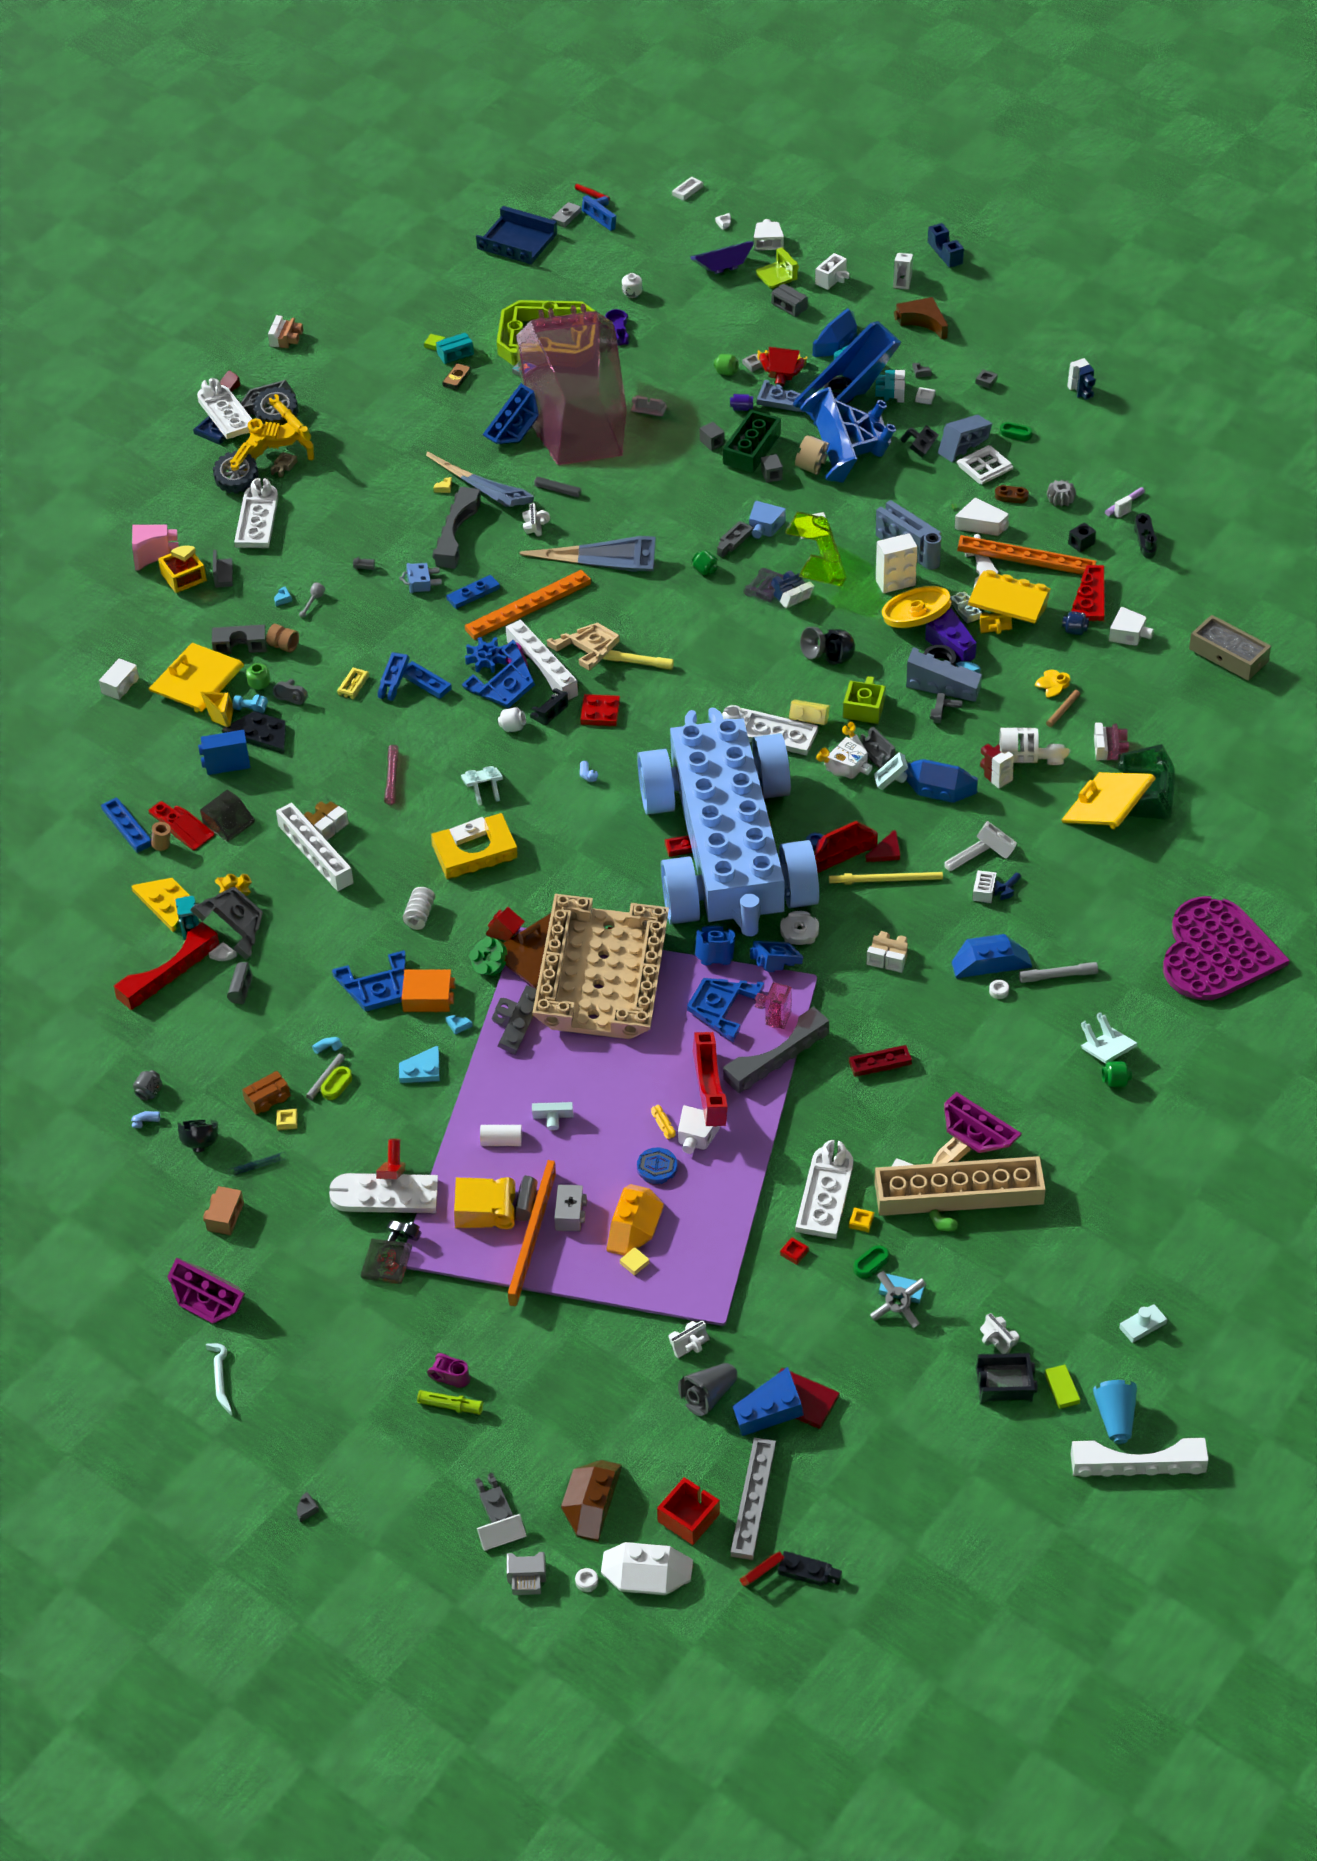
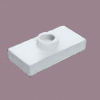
M483 817L449 829L456 845L487 834Z

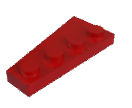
M1086 565L1077 596L1072 605L1071 611L1085 613L1089 621H1104V565Z

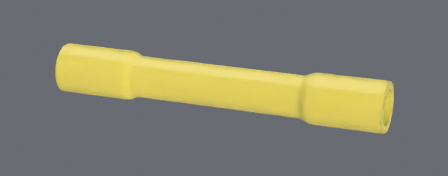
M610 650L603 657L604 660L623 661L672 670L674 665V659L622 653L615 650Z

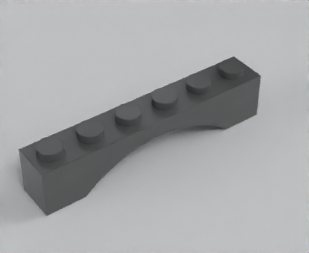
M460 487L458 493L455 494L454 504H451L450 514L446 517V525L442 527L441 538H438L437 548L433 550V559H435L437 567L456 569L460 554L459 545L454 538L455 533L466 519L477 513L481 503L480 489Z
M813 1006L799 1016L793 1033L780 1046L760 1055L738 1057L724 1066V1080L739 1094L751 1088L754 1083L766 1078L769 1073L779 1069L785 1062L795 1058L803 1050L810 1048L813 1043L825 1038L829 1033V1019Z

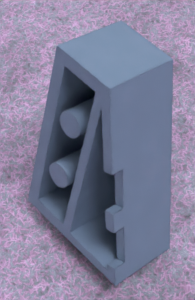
M980 415L947 423L944 427L938 454L954 462L956 456L966 454L968 448L971 446L974 448L988 439L993 423Z

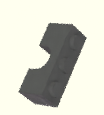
M265 624L212 628L213 650L221 654H232V648L235 645L246 644L249 653L267 652Z

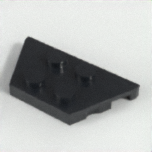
M253 711L233 722L229 727L222 729V733L244 730L247 743L282 754L285 753V720Z

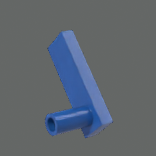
M588 195L584 196L582 211L608 230H615L617 216L604 207L609 204L608 198L604 196L594 200Z

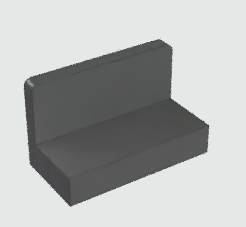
M213 550L215 588L232 587V558L218 559L217 550Z

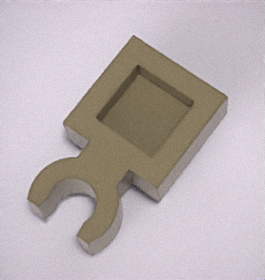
M282 452L274 461L275 465L271 467V475L278 472L279 477H282L285 470L290 471L298 462L297 456Z

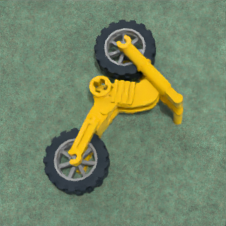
M284 387L265 389L266 391H261L259 396H256L253 403L256 418L250 420L247 424L251 434L250 437L242 444L238 451L225 453L224 456H220L219 460H216L214 463V479L216 485L220 486L222 491L225 490L227 493L234 492V494H237L241 491L245 492L246 489L251 487L252 481L259 477L256 459L268 447L279 449L281 446L292 445L297 440L307 449L308 459H314V447L310 441L311 434L308 428L297 419V413L299 412L295 394H292L291 390H286Z

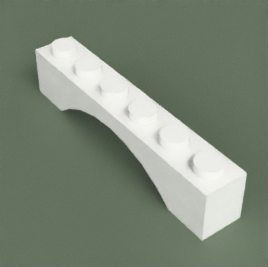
M522 620L506 626L507 642L515 640V642L521 645L523 653L539 667L552 690L557 688L567 692L568 700L578 696L577 680Z
M1183 1438L1175 1445L1163 1451L1143 1455L1117 1452L1102 1446L1096 1441H1072L1071 1446L1073 1476L1089 1477L1091 1475H1103L1107 1477L1112 1475L1132 1476L1135 1474L1206 1473L1208 1465L1205 1438Z

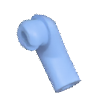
M144 1111L133 1116L131 1119L132 1127L142 1128V1121L159 1122L160 1112Z

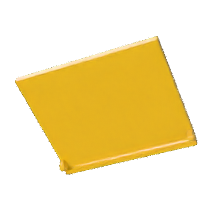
M191 643L149 687V691L194 708L196 713L202 712L206 705L200 692L220 693L244 667V664L235 658Z
M1099 772L1079 792V798L1061 821L1062 823L1110 825L1111 829H1115L1122 823L1156 778L1152 774Z

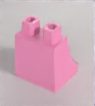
M132 525V549L135 571H140L145 566L158 561V558L170 554L173 549L179 547L178 542H169L178 541L177 529H168L167 525Z

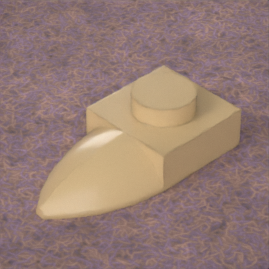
M953 1137L937 1152L932 1164L950 1163L951 1161L958 1162L971 1149L968 1145Z

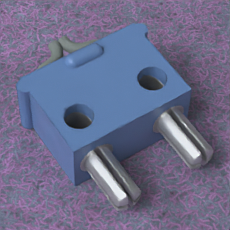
M407 563L406 572H403L402 576L399 577L400 581H403L405 585H409L410 593L430 591L431 585L442 584L441 579L430 580L429 574L440 573L439 567L428 568L427 563ZM405 574H407L408 583L403 579Z

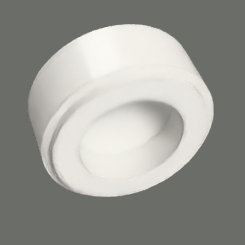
M995 980L990 984L989 993L993 998L1003 999L1009 994V985L1003 980Z
M590 1568L578 1571L575 1577L577 1588L583 1592L593 1591L598 1585L597 1573Z

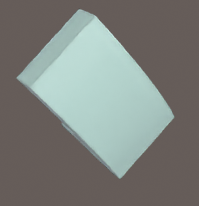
M959 592L951 596L952 605L966 623L980 619L982 611L967 605L970 596L966 592Z

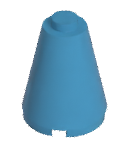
M1125 1380L1100 1383V1388L1097 1389L1096 1386L1093 1388V1394L1109 1439L1116 1444H1124L1132 1436L1137 1385L1134 1382H1131V1385L1125 1384Z

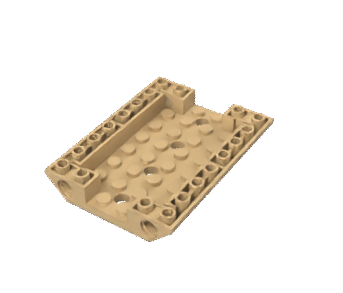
M555 894L532 1015L551 1030L631 1039L650 1030L669 907L631 903L630 912L592 908L593 898ZM610 925V926H612L613 928H612V929H606V928H604V927ZM600 955H607L608 958L602 959V958H600L599 956H600ZM600 984L603 988L598 989L594 986ZM597 1015L598 1018L591 1019L588 1016Z

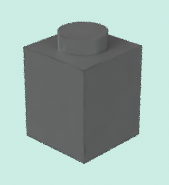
M714 422L699 428L700 441L711 451L725 445V432Z
M777 454L761 457V472L766 483L783 480V467Z

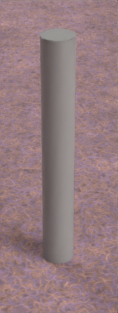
M339 1053L307 1093L306 1097L309 1100L314 1099L321 1090V1085L343 1062L345 1059L343 1054Z

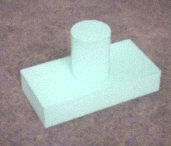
M899 752L874 773L878 788L883 790L894 780L900 783L906 780L907 774L904 771L908 769L904 754Z
M532 1103L533 1119L547 1118V1129L558 1130L559 1118L573 1117V1103Z
M1153 1304L1149 1307H1141L1136 1315L1120 1323L1119 1328L1134 1343L1165 1325L1167 1318Z

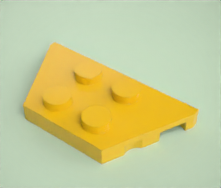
M173 878L131 886L132 891L172 932L176 931L179 918L175 900L190 895Z

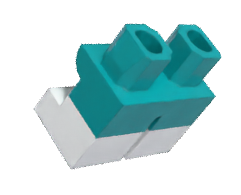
M885 370V375H878L876 378L875 396L884 397V402L888 401L889 398H897V402L904 403L905 370Z

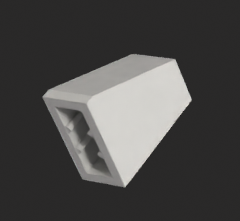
M974 498L955 515V529L999 536L1009 526V514Z

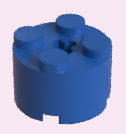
M721 926L702 927V931L699 932L698 930L696 935L695 956L701 960L703 965H712V963L731 964L734 956L735 933L730 929L728 932L724 931Z

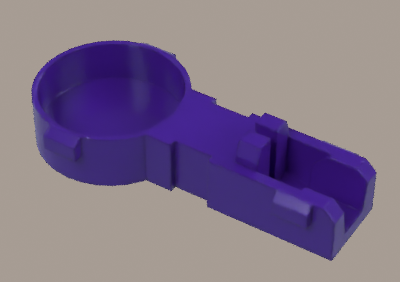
M614 309L608 311L604 316L606 325L613 329L618 346L629 344V335L624 327L627 324L628 314L623 310Z

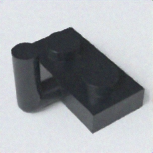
M925 425L920 433L914 428H909L901 437V441L905 443L913 436L915 440L909 448L920 457H923L939 434Z

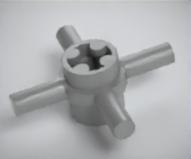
M884 1271L880 1272L877 1276L888 1292L885 1297L886 1303L870 1314L872 1319L876 1321L890 1310L902 1312L912 1328H915L920 1323L909 1308L911 1296L926 1286V1282L921 1278L907 1289L895 1287ZM902 1293L904 1298L901 1299L902 1305L899 1306L892 1300L893 1296L901 1295Z

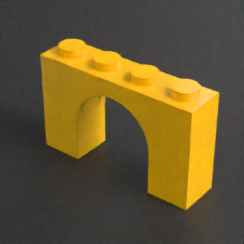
M502 813L484 818L485 830L490 844L486 849L477 853H468L459 849L449 829L431 834L432 846L446 879L456 878L465 873L475 872L479 869L492 867L498 863L508 862L517 858V846Z

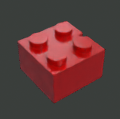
M685 1477L657 1507L658 1522L692 1545L696 1543L720 1515V1500L705 1490L701 1492L700 1500V1487Z

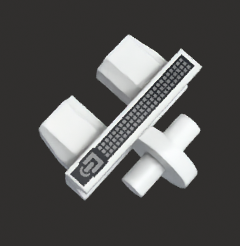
M535 503L530 504V510L522 512L525 521L523 529L526 534L535 532L536 536L542 535L541 525L550 521V514L544 510L537 512Z
M991 1313L987 1314L985 1317L986 1321L980 1328L984 1334L982 1342L985 1345L993 1344L1002 1354H1009L1011 1348L1017 1344L1020 1336L1016 1331L1008 1332L1006 1330L1007 1324L1002 1317L995 1318Z
M692 1321L686 1325L685 1331L681 1333L674 1331L669 1334V1340L677 1358L691 1350L699 1353L702 1351L701 1345L710 1340L706 1331V1324L703 1321L699 1323Z

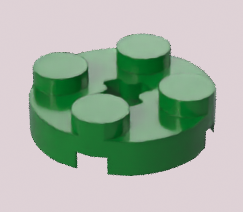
M485 937L469 953L473 969L484 976L497 975L505 967L506 961L504 960L505 955H507V949L500 940ZM490 953H492V954L490 955V958H491L490 961L487 960V959H486V958H487V955L490 954Z

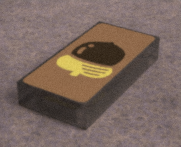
M456 363L443 380V387L458 390L471 373V367Z

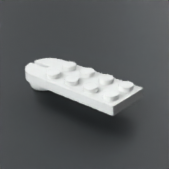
M215 378L209 379V386L207 381L204 380L201 385L202 389L197 394L198 402L226 439L249 433L247 424L252 418L226 386L221 385L219 380Z
M256 478L252 481L251 487L244 493L234 541L235 547L269 548L278 503V492L266 478L263 479V489L260 478Z
M736 705L726 707L722 713L723 719H744L749 742H752V738L756 736L781 733L787 751L806 756L818 732L817 725L740 708Z
M834 1140L826 1142L823 1147L814 1153L795 1232L836 1239L853 1170V1157L841 1141H838L837 1156L834 1157V1162H832Z
M342 1174L336 1177L330 1185V1202L334 1208L347 1212L436 1213L438 1175L402 1174L396 1180L376 1179V1174Z

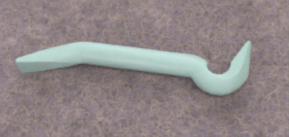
M218 1343L206 1344L207 1350L220 1352L214 1358L216 1397L224 1409L232 1416L230 1405L225 1396L222 1361L227 1356V1349L224 1345Z

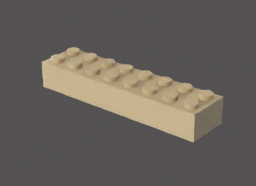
M1040 1156L875 1168V1189L879 1216L926 1213L935 1209L940 1212L1044 1204L1046 1189Z

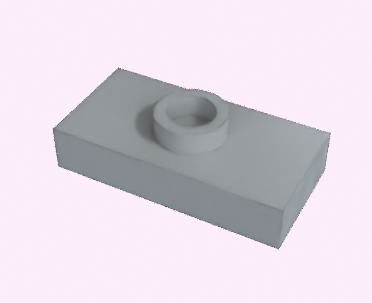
M568 202L551 220L557 221V225L565 228L581 212V206Z

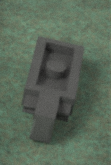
M741 521L735 524L720 538L717 555L724 557L728 551L732 552L752 534L754 527Z

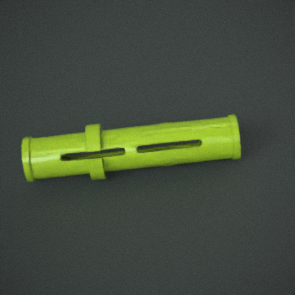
M420 1390L417 1396L418 1404L453 1409L457 1413L469 1412L481 1415L483 1410V1401L466 1399L465 1396L461 1395L455 1397Z

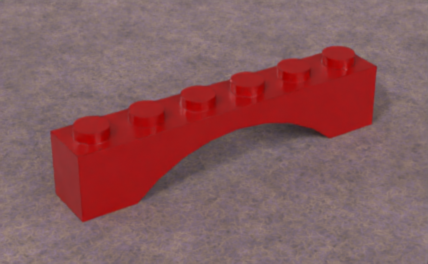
M201 922L187 933L182 948L168 962L148 972L128 975L115 984L116 998L130 1010L141 1005L146 999L156 994L176 977L185 973L190 967L200 962L209 952L219 946L218 934L204 922Z
M694 1032L693 1056L705 1125L713 1127L726 1126L728 1106L726 1095L722 1092L719 1081L714 1032Z

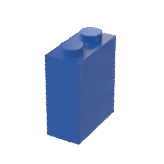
M244 730L201 737V744L198 745L200 756L204 755V757H201L202 768H206L207 775L251 768Z

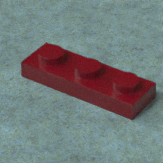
M903 1045L849 1057V1064L854 1077L912 1065V1058L907 1046Z

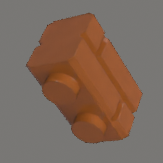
M278 1071L242 1089L244 1100L255 1115L268 1111L271 1106L278 1102L282 1103L291 1096L288 1083Z

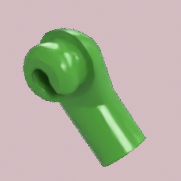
M937 1209L929 1213L931 1220L938 1230L955 1231L957 1229V1221L952 1218L941 1217Z

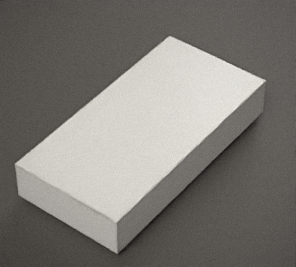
M690 177L672 190V196L684 201L701 189L703 182Z
M520 1514L477 1528L484 1551L526 1537Z

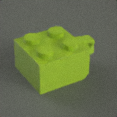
M867 676L865 683L850 681L843 702V718L878 724L885 702L886 686L874 684V677Z

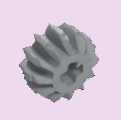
M1061 479L1059 482L1055 480L1054 483H1050L1047 490L1049 503H1054V506H1068L1069 503H1073L1076 496L1074 484L1069 483L1068 480L1062 481Z

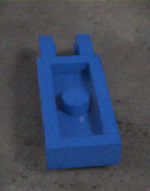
M391 653L380 681L378 698L383 699L387 693V687H390L388 699L394 700L410 660L408 655Z

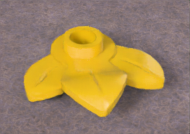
M1047 670L1044 672V677L1036 681L1035 687L1046 689V698H1051L1060 694L1062 689L1067 688L1071 679L1067 673Z

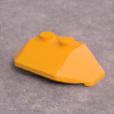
M633 1184L623 1188L611 1221L606 1248L607 1252L626 1255L634 1247L637 1249L652 1240L664 1204L650 1188Z

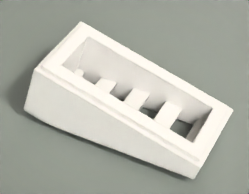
M978 870L972 901L992 903L997 873Z

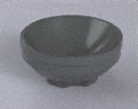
M807 627L801 634L800 647L802 653L808 659L820 657L826 648L827 639L819 628Z

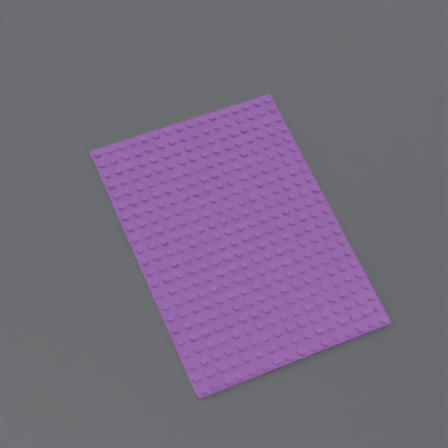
M521 927V928L515 933V935H517L518 933H520L521 931H523V930L526 929V928ZM663 950L650 1030L634 1038L623 1039L551 1030L533 1016L515 1055L497 1047L506 1028L493 1022L492 1016L500 998H507L518 1003L526 985H530L505 965L431 1175H438L436 1213L416 1214L414 1223L420 1227L419 1230L422 1234L418 1241L407 1240L400 1260L401 1267L510 1287L529 1220H515L514 1227L507 1230L496 1226L455 1228L456 1177L494 1179L495 1181L504 1177L513 1178L516 1182V1194L512 1203L515 1209L519 1186L523 1176H531L537 1180L536 1200L547 1160H552L556 1163V1177L522 1290L698 1322L703 1321L704 1323L720 1326L725 1325L797 1056L788 1060L779 1069H775L766 1078L760 1079L751 1088L744 1090L740 1094L724 1080L723 1067L738 1057L760 1055L773 1050L785 1042L793 1033L799 1016L810 1009L817 976L790 970L768 972L762 966L731 961L729 965L721 963L703 965L701 960L695 955ZM600 955V956H599V957L602 958V959L608 958L607 955ZM703 978L726 979L728 982L739 983L740 980L747 981L748 984L764 983V989L758 1000L738 994L724 1019L741 1024V1030L734 1042L728 1040L687 1011V1005ZM600 984L594 986L598 989L603 988ZM597 1015L588 1016L591 1019L598 1018ZM694 1032H714L719 1081L722 1092L726 1095L728 1106L726 1126L720 1127L707 1149L695 1148L692 1154H688L682 1150L683 1144L678 1142V1128L683 1106L703 1110L693 1056ZM532 1103H573V1117L559 1118L558 1130L547 1129V1118L533 1119ZM660 1105L664 1110L663 1112H665L671 1122V1126L676 1131L674 1138L667 1139L664 1136V1132H662L655 1120L656 1118L651 1113L653 1106ZM481 1125H522L521 1146H481L480 1127ZM661 1147L671 1151L677 1159V1172L675 1176L663 1184H652L644 1181L643 1177L639 1176L637 1172V1160L639 1155L645 1150ZM630 1184L650 1188L664 1204L652 1240L637 1248L649 1259V1264L635 1276L620 1264V1259L625 1255L607 1252L606 1250L613 1215L623 1188ZM558 1185H583V1194H587V1206H583L582 1211H585V1223H581L580 1231H558L555 1229Z

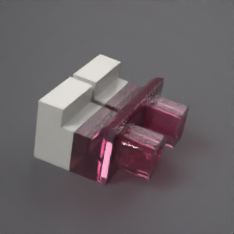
M1095 723L1094 744L1096 760H1118L1119 754H1128L1129 742H1119L1127 741V729H1118L1117 723L1111 727H1103V723Z

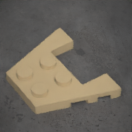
M594 623L577 629V633L571 635L565 633L559 639L553 640V638H550L546 641L547 646L555 651L573 644L587 652L588 654L578 660L580 666L590 671L620 641L618 634L603 625Z

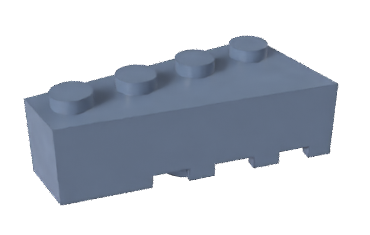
M912 648L907 661L906 687L936 694L944 693L946 696L976 702L981 689L982 674L962 666L955 667L950 661L945 659L944 662L933 658L934 655L927 653L925 655L918 652L919 649Z

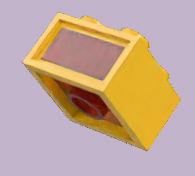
M171 553L158 558L161 574L175 593L207 581L204 565L195 553L187 561L173 557Z

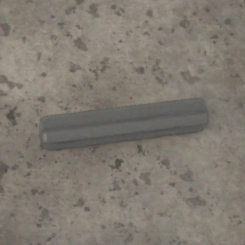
M536 477L534 480L536 487L577 498L582 493L581 488L542 477Z

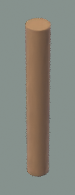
M1075 690L1046 722L1048 727H1052L1080 696L1078 690Z

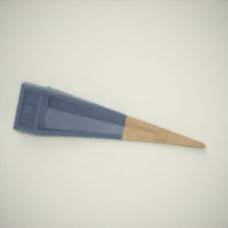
M430 452L426 454L427 457L477 489H480V491L505 507L533 503L534 496L521 488L485 479L454 466Z
M636 536L579 546L521 551L519 554L522 556L633 572L654 571L656 537Z

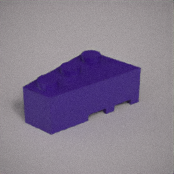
M952 608L948 609L937 619L926 624V641L933 646L945 645L953 649L956 653L957 663L970 662L975 659L976 641Z

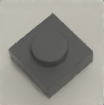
M983 369L976 377L975 384L991 388L997 381L998 374Z

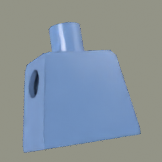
M755 501L749 518V525L754 527L752 535L755 538H760L762 535L773 536L786 521V508Z

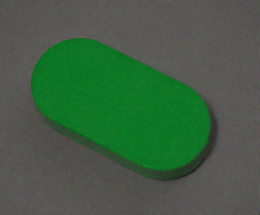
M1005 422L1000 425V434L1004 437L1027 441L1032 438V429L1025 425Z
M881 1245L871 1247L855 1260L853 1264L854 1274L862 1279L871 1277L888 1263L889 1251Z

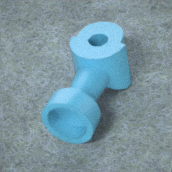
M260 694L255 695L253 700H243L242 696L236 695L233 698L234 710H241L245 707L264 714L268 704V699L260 696Z

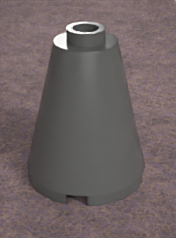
M723 1363L684 1376L678 1383V1391L681 1399L684 1397L687 1401L685 1406L698 1416L709 1413L737 1381V1370L733 1365Z

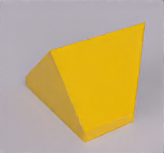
M200 692L211 720L229 727L234 710L229 693Z

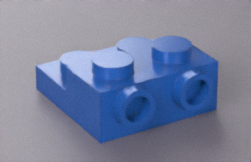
M754 941L753 947L750 949V958L755 959L757 965L762 966L768 972L783 970L784 964L794 966L803 962V956L787 942Z

